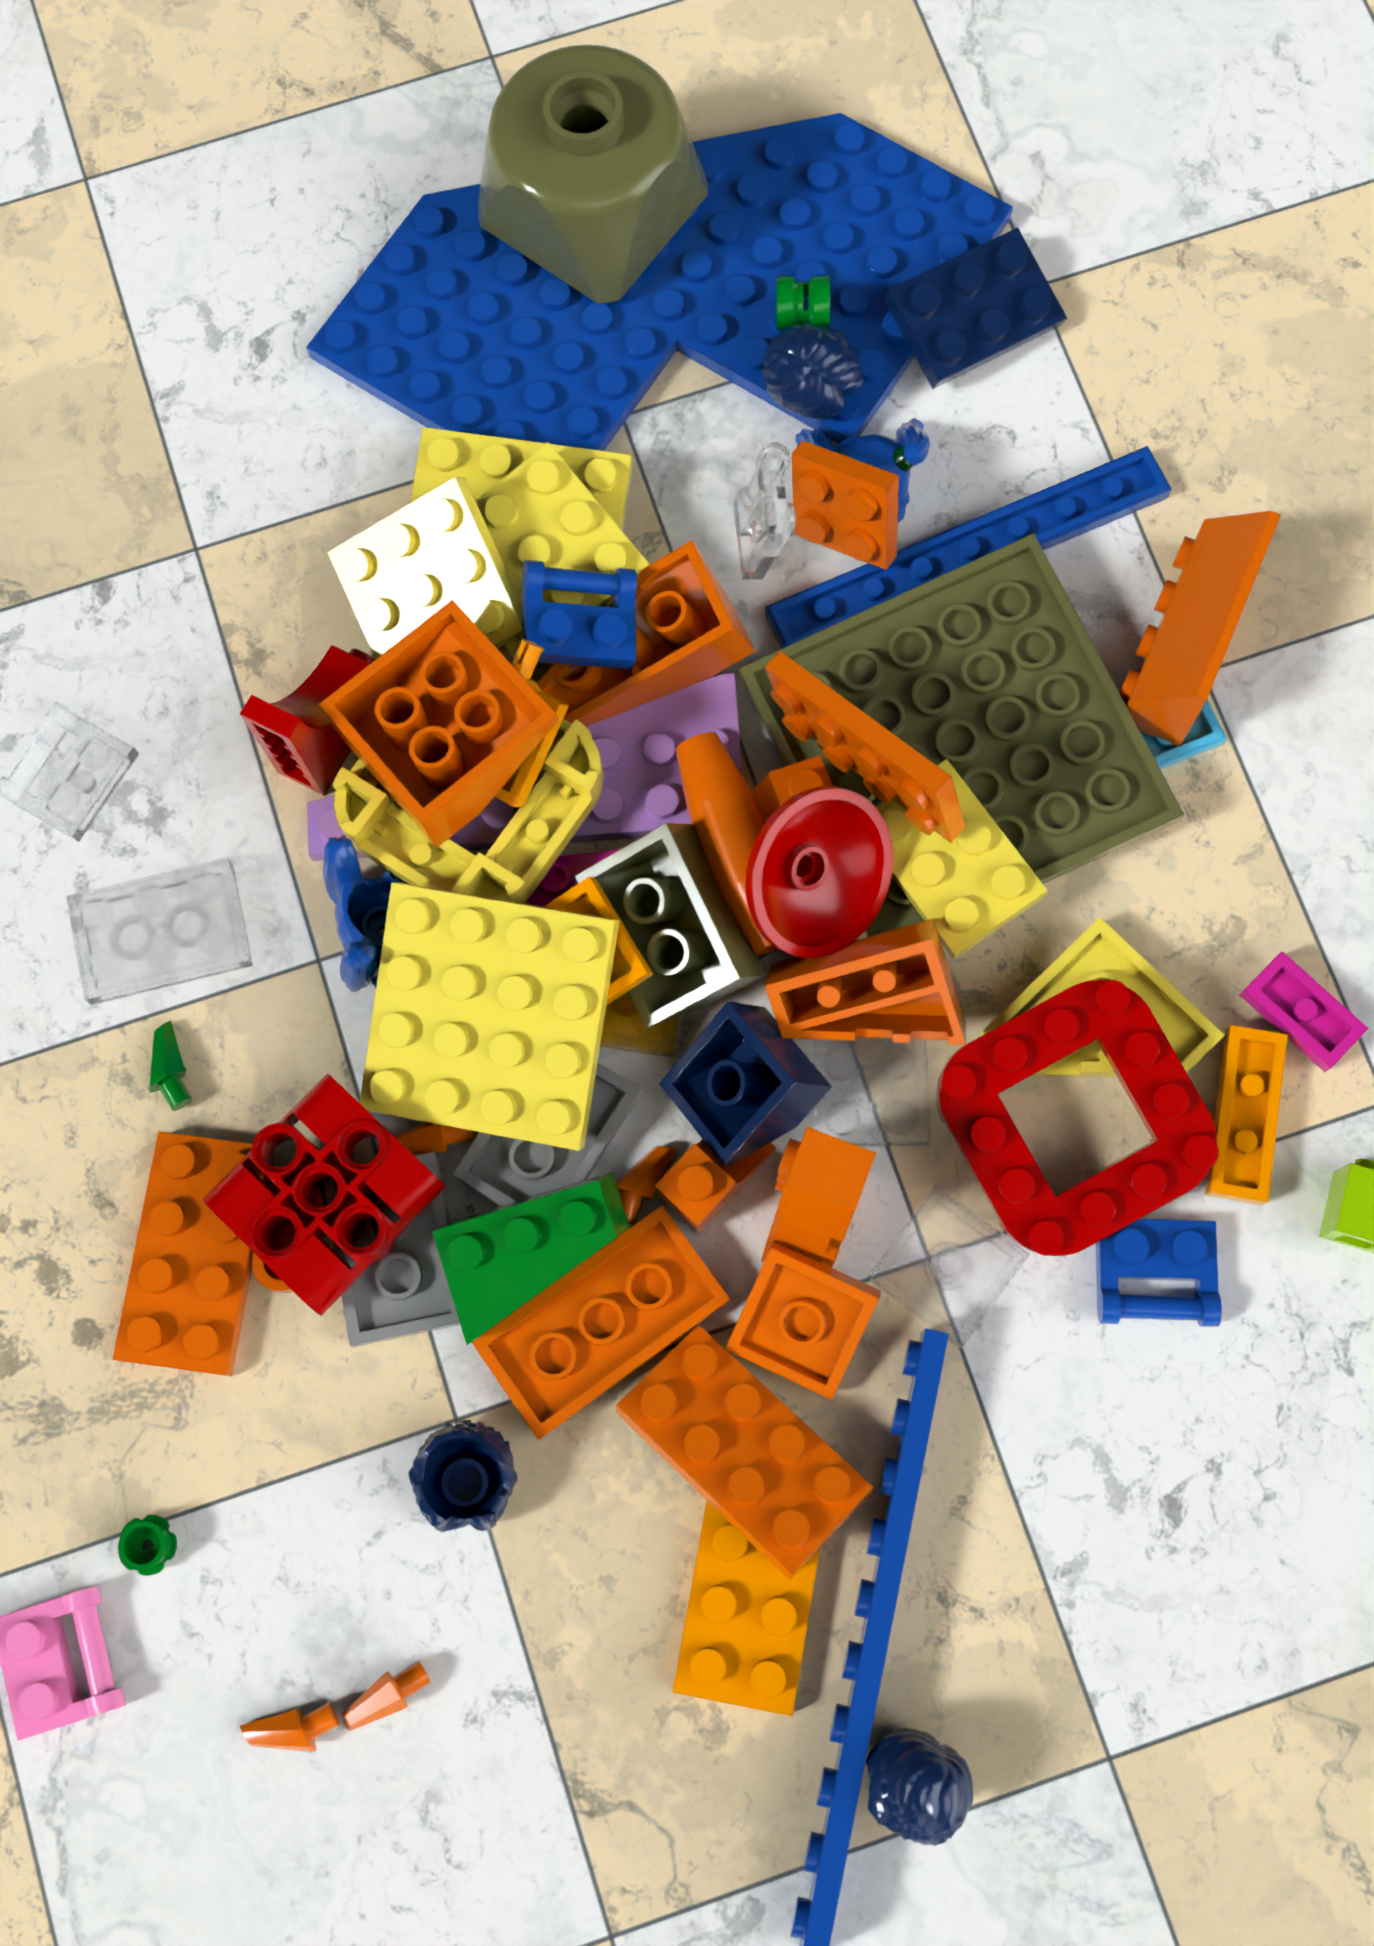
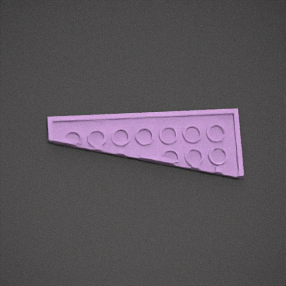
M724 673L586 727L591 732L592 739L599 751L604 770L603 788L595 807L569 843L641 838L665 823L692 824L688 814L675 748L693 736L706 732H716L743 776L735 673ZM538 774V777H537V779H536V781H535V783H534V786H533L532 790L534 789V787L536 786V784L539 782V780L541 779L542 775ZM335 794L307 803L308 855L312 861H324V846L329 838H347L336 819L334 810ZM494 797L478 816L449 839L466 850L490 849L520 807H512ZM355 849L358 858H367Z

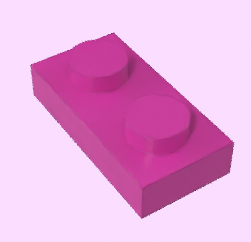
M1283 951L1239 994L1280 1033L1288 1034L1287 1039L1324 1073L1331 1069L1369 1029Z

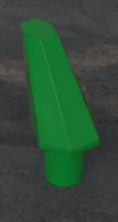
M170 1020L154 1031L149 1092L161 1091L172 1111H177L187 1106L192 1101V1098L181 1081V1078L185 1077L186 1068L183 1065Z

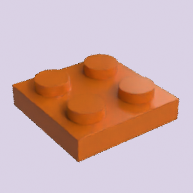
M802 440L791 454L794 535L851 556L856 560L864 561L887 570L897 557L899 475Z
M774 1241L725 1349L832 1400L880 1299L882 1291Z

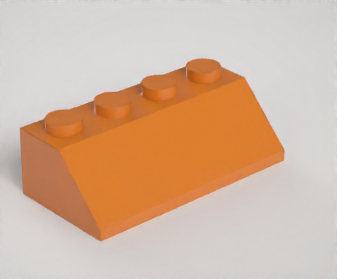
M1273 511L1204 519L1195 539L1187 536L1184 537L1172 564L1173 567L1181 570L1176 583L1166 580L1154 608L1155 611L1162 613L1163 616L1158 627L1150 624L1147 625L1135 655L1145 658L1139 672L1129 669L1119 692L1140 732L1155 738L1159 737L1171 742L1175 746H1181L1208 699L1281 514Z

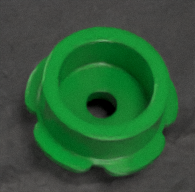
M147 1515L143 1520L135 1518L128 1522L123 1528L118 1542V1555L121 1563L128 1570H138L139 1574L143 1576H150L161 1572L165 1568V1562L171 1560L177 1550V1538L174 1533L169 1531V1522L158 1515ZM146 1539H150L153 1542V1547L149 1551L143 1548V1542Z

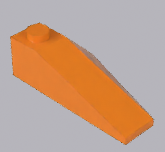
M691 540L647 566L637 576L635 595L636 662L632 669L554 664L536 684L543 692L569 705L563 718L564 720L572 724L577 719L587 727L709 679L756 651L735 607L699 548Z

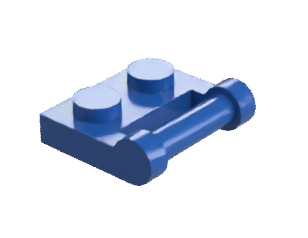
M525 560L522 570V638L544 648L538 662L632 669L636 662V570L617 568L615 573L552 568L544 567L543 561ZM543 589L613 595L614 607L543 602Z
M1138 1219L1097 1242L1096 1279L1099 1323L1119 1324L1120 1318L1196 1320L1200 1327H1219L1222 1305L1218 1292L1216 1221ZM1118 1279L1195 1281L1196 1297L1120 1295Z

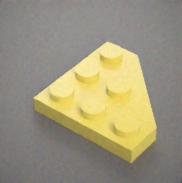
M1101 917L980 1034L982 1036L1078 983L1090 980H1116L1136 992L1146 1002L1187 1073L1225 1036ZM1096 1040L1032 1075L1117 1077Z

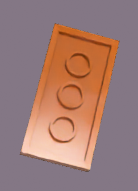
M781 651L765 666V670L774 688L770 694L774 701L783 709L785 714L782 718L783 724L795 737L803 742H807L811 738L823 747V754L836 768L845 773L851 768L864 778V785L877 799L886 804L894 800L906 809L905 815L908 820L924 834L930 836L935 831L951 843L966 827L953 780L948 773Z
M158 1131L112 1360L232 1377L251 1278L254 1252L208 1208L202 1199L251 1151L253 1144ZM255 1165L251 1170L268 1185L269 1178Z
M661 1205L471 1343L536 1438L541 1441L729 1303L730 1298L666 1209Z
M699 1324L616 1404V1413L789 1580L797 1574L872 1492L873 1486Z

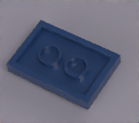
M1018 227L888 289L883 297L932 389L1060 327L1067 319Z

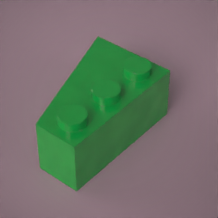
M613 1172L460 1218L432 1231L467 1345L630 1228Z

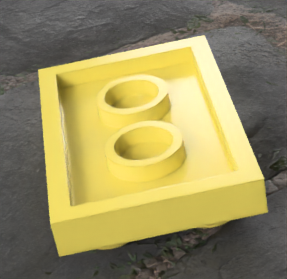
M946 759L937 766L952 777L966 826L951 843L935 831L929 836L917 829L906 817V809L894 800H891L888 804L882 803L876 808L886 822L892 841V878L925 921L934 918L940 941L955 960L1044 898L1048 890Z

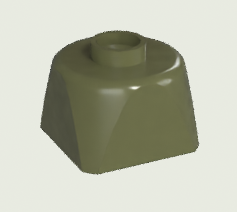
M573 45L549 51L526 63L510 78L499 93L492 109L488 127L479 192L478 217L480 227L597 304L619 301L707 197L708 186L701 162L676 98L663 77L650 65L623 50L601 45Z

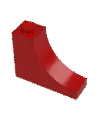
M331 645L310 676L287 697L274 703H268L253 695L250 696L240 715L279 774L325 796L351 749L336 733L318 704L375 660L374 658L358 649L352 648L348 653Z

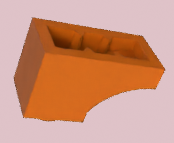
M702 1139L697 1144L694 1143L654 1186L656 1194L699 1234L776 1151V1147L770 1142L731 1166H723Z

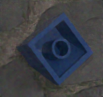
M728 1001L659 1082V1085L723 1166H731L795 1129L832 1088L831 1084L792 1038H782L776 1019L765 1007Z

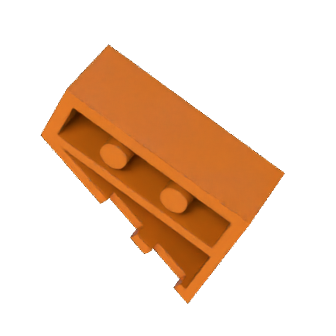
M934 918L855 940L844 949L828 956L818 958L795 957L771 964L765 988L782 1038L855 1041L856 1037L892 1038V1042L910 1043L911 1039L947 1040V1045H966V1020Z
M806 1127L801 1142L790 1138L777 1171L778 1176L775 1190L781 1191L782 1195L761 1261H765L773 1242L776 1241L832 1268L841 1242L844 1240L876 1152L810 1127Z

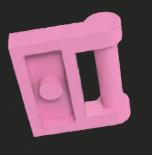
M98 1585L0 1616V1663L18 1741L126 1705L122 1687L115 1688L96 1606L102 1603ZM71 1613L91 1697L83 1700L79 1698L61 1619L62 1616Z

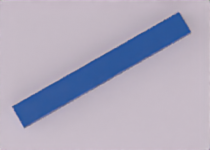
M1146 446L898 550L897 557L887 570L868 563L765 606V616L782 649L1033 533L1044 551L1167 499L1172 489L1149 447Z

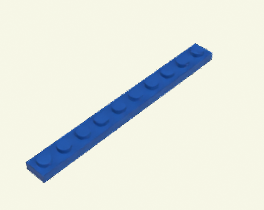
M925 1328L921 1332L919 1341L909 1339L905 1353L902 1375L911 1376L912 1380L908 1400L897 1398L890 1433L899 1435L900 1440L896 1460L885 1458L878 1493L888 1495L884 1520L873 1518L866 1554L876 1556L872 1581L861 1579L855 1604L854 1616L864 1618L860 1642L849 1640L843 1664L842 1678L852 1680L847 1705L836 1703L831 1724L829 1741L839 1744L835 1768L823 1767L816 1806L827 1808L822 1834L811 1831L806 1849L803 1871L814 1873L809 1899L797 1897L790 1937L801 1939L799 1946H830L949 1333Z

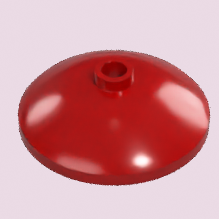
M819 786L802 791L791 797L769 817L752 847L747 865L745 885L747 905L752 920L758 931L770 944L797 957L818 958L844 949L866 931L883 905L892 876V841L881 813L868 799L854 791L835 786Z

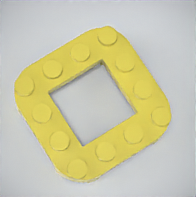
M563 719L539 772L542 775L541 779L531 791L525 806L518 809L486 855L478 852L475 856L450 839L446 840L438 848H435L410 817L399 808L397 802L360 759L357 760L350 771L341 767L333 783V787L336 790L334 810L339 826L345 836L351 839L354 848L408 884L525 903L598 802L603 788L604 770L591 732L577 719L572 724Z

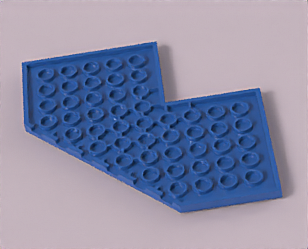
M842 113L694 141L693 144L707 181V197L619 301L597 304L480 227L478 217L480 184L425 194L306 348L312 360L427 428L539 443L549 442L554 445L604 451L670 359L678 351L810 428L822 430L826 437L840 443L848 438L862 434L915 357L883 299L888 289L998 237L1011 219L1013 206ZM792 275L797 281H808L813 275L830 276L829 327L842 332L848 338L849 344L855 350L856 357L860 361L864 377L863 384L850 395L844 397V407L830 419L818 420L817 418L805 417L793 411H788L771 398L770 393L766 391L765 377L760 370L764 365L765 350L771 344L770 341L782 332L776 331L777 276ZM803 296V310H807V296Z

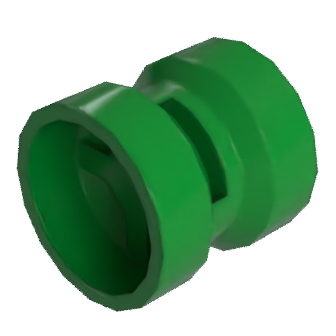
M792 275L776 277V331H782V329L795 324L802 325L806 321L829 327V275H813L808 281H797ZM803 296H807V310H803Z

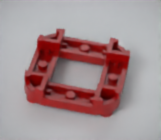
M1090 980L1063 990L956 1050L947 1059L938 1078L937 1101L935 1102L938 1115L942 1123H945L998 1217L999 1225L1013 1241L1040 1255L1066 1256L1090 1247L1195 1188L1206 1177L1211 1167L1218 1160L1219 1149L1216 1128L1207 1107L1146 1002L1136 992L1116 980ZM1096 1040L1152 1139L1149 1140L1150 1143L1054 1195L998 1094Z

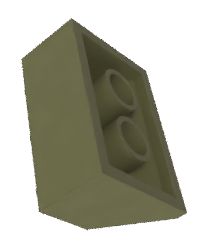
M665 823L575 876L578 883L589 876L596 878L653 973L651 977L628 991L646 1029L720 1000L766 975L757 955L751 949L719 890L693 824Z

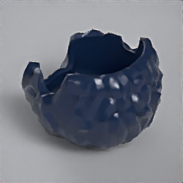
M809 321L804 322L802 325L795 324L782 329V332L777 334L766 348V356L763 359L764 365L760 369L765 377L766 391L770 393L771 398L788 411H793L805 417L817 418L818 420H827L838 414L844 407V397L858 389L864 381L860 361L856 357L855 350L849 344L848 338L838 330L812 324Z
M471 1420L459 1421L455 1426L448 1422L441 1429L430 1434L425 1440L424 1445L419 1448L418 1454L413 1461V1466L408 1472L412 1491L416 1496V1504L419 1506L420 1512L425 1516L430 1525L440 1532L463 1528L469 1524L479 1531L492 1529L502 1516L508 1502V1497L512 1494L517 1482V1473L514 1470V1458L510 1450L509 1441H504L500 1431H495V1428L485 1427L483 1422L477 1421L473 1423Z
M899 1728L883 1737L877 1746L871 1750L865 1761L871 1779L868 1810L877 1823L886 1826L892 1832L900 1834L904 1840L911 1839L915 1843L924 1845H939L946 1842L948 1838H951L964 1823L967 1812L973 1802V1780L965 1759L960 1757L955 1749L947 1745H941L929 1733L911 1728Z

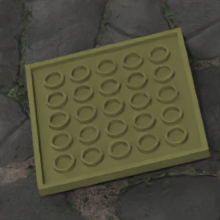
M1034 533L739 668L741 679L784 767L821 755L833 786L854 791L868 799L875 807L883 803L866 788L862 776L851 768L846 773L842 772L825 757L822 752V746L811 738L807 742L799 740L785 727L782 722L785 714L770 694L774 688L765 670V666L779 651L935 765L947 759L1042 884L1178 823L1184 816L1179 803ZM892 876L883 905L871 925L865 931L867 937L925 921Z

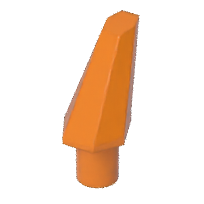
M423 1122L395 1136V1138L413 1155H419L434 1151L436 1153L447 1152V1145L473 1140V1131Z
M655 1146L616 1181L629 1224H636L642 1198L653 1199L654 1186L664 1176L678 1150L677 1148Z
M417 1661L394 1677H392L389 1671L383 1674L341 1714L347 1729L350 1731L408 1707L405 1699L430 1683V1679L421 1663Z
M327 1703L305 1716L303 1712L295 1708L286 1713L239 1726L251 1746L315 1752V1738L339 1726L340 1723L331 1703Z

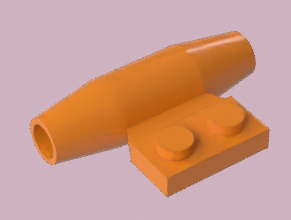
M706 732L693 736L675 748L690 820L719 890L754 954L759 956L777 951L779 949L770 944L758 931L747 905L745 882L750 853L760 830L769 817L784 802L810 788L833 786L821 755L770 771L751 791L716 732Z

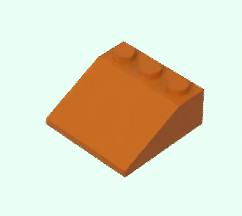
M453 600L318 704L336 733L435 848H438L484 810L559 720L552 708Z

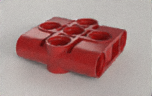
M327 1073L278 1123L268 1125L259 1131L253 1140L251 1151L202 1200L304 1303L322 1316L373 1262L382 1260L390 1254L395 1246L396 1238L446 1186ZM299 1120L325 1144L321 1150L294 1126ZM369 1137L377 1138L379 1141V1151L376 1157L369 1163H355L353 1153L358 1142ZM284 1141H295L297 1150L294 1159L286 1166L275 1167L272 1160L275 1148ZM255 1165L281 1190L278 1194L251 1170ZM327 1179L335 1180L338 1190L333 1202L324 1207H315L312 1195L317 1184ZM372 1190L400 1216L396 1223L367 1196ZM364 1219H376L379 1226L376 1240L367 1247H356L353 1241V1231L356 1225ZM287 1221L292 1222L295 1227L293 1242L287 1248L275 1251L271 1243L272 1232L279 1224ZM327 1236L356 1262L353 1267L324 1241Z

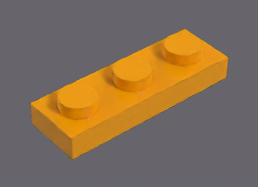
M1230 1025L1225 1029L1214 1118L1219 1156L1217 1162L1207 1174L1206 1196L1262 1206L1269 1202L1288 1034Z

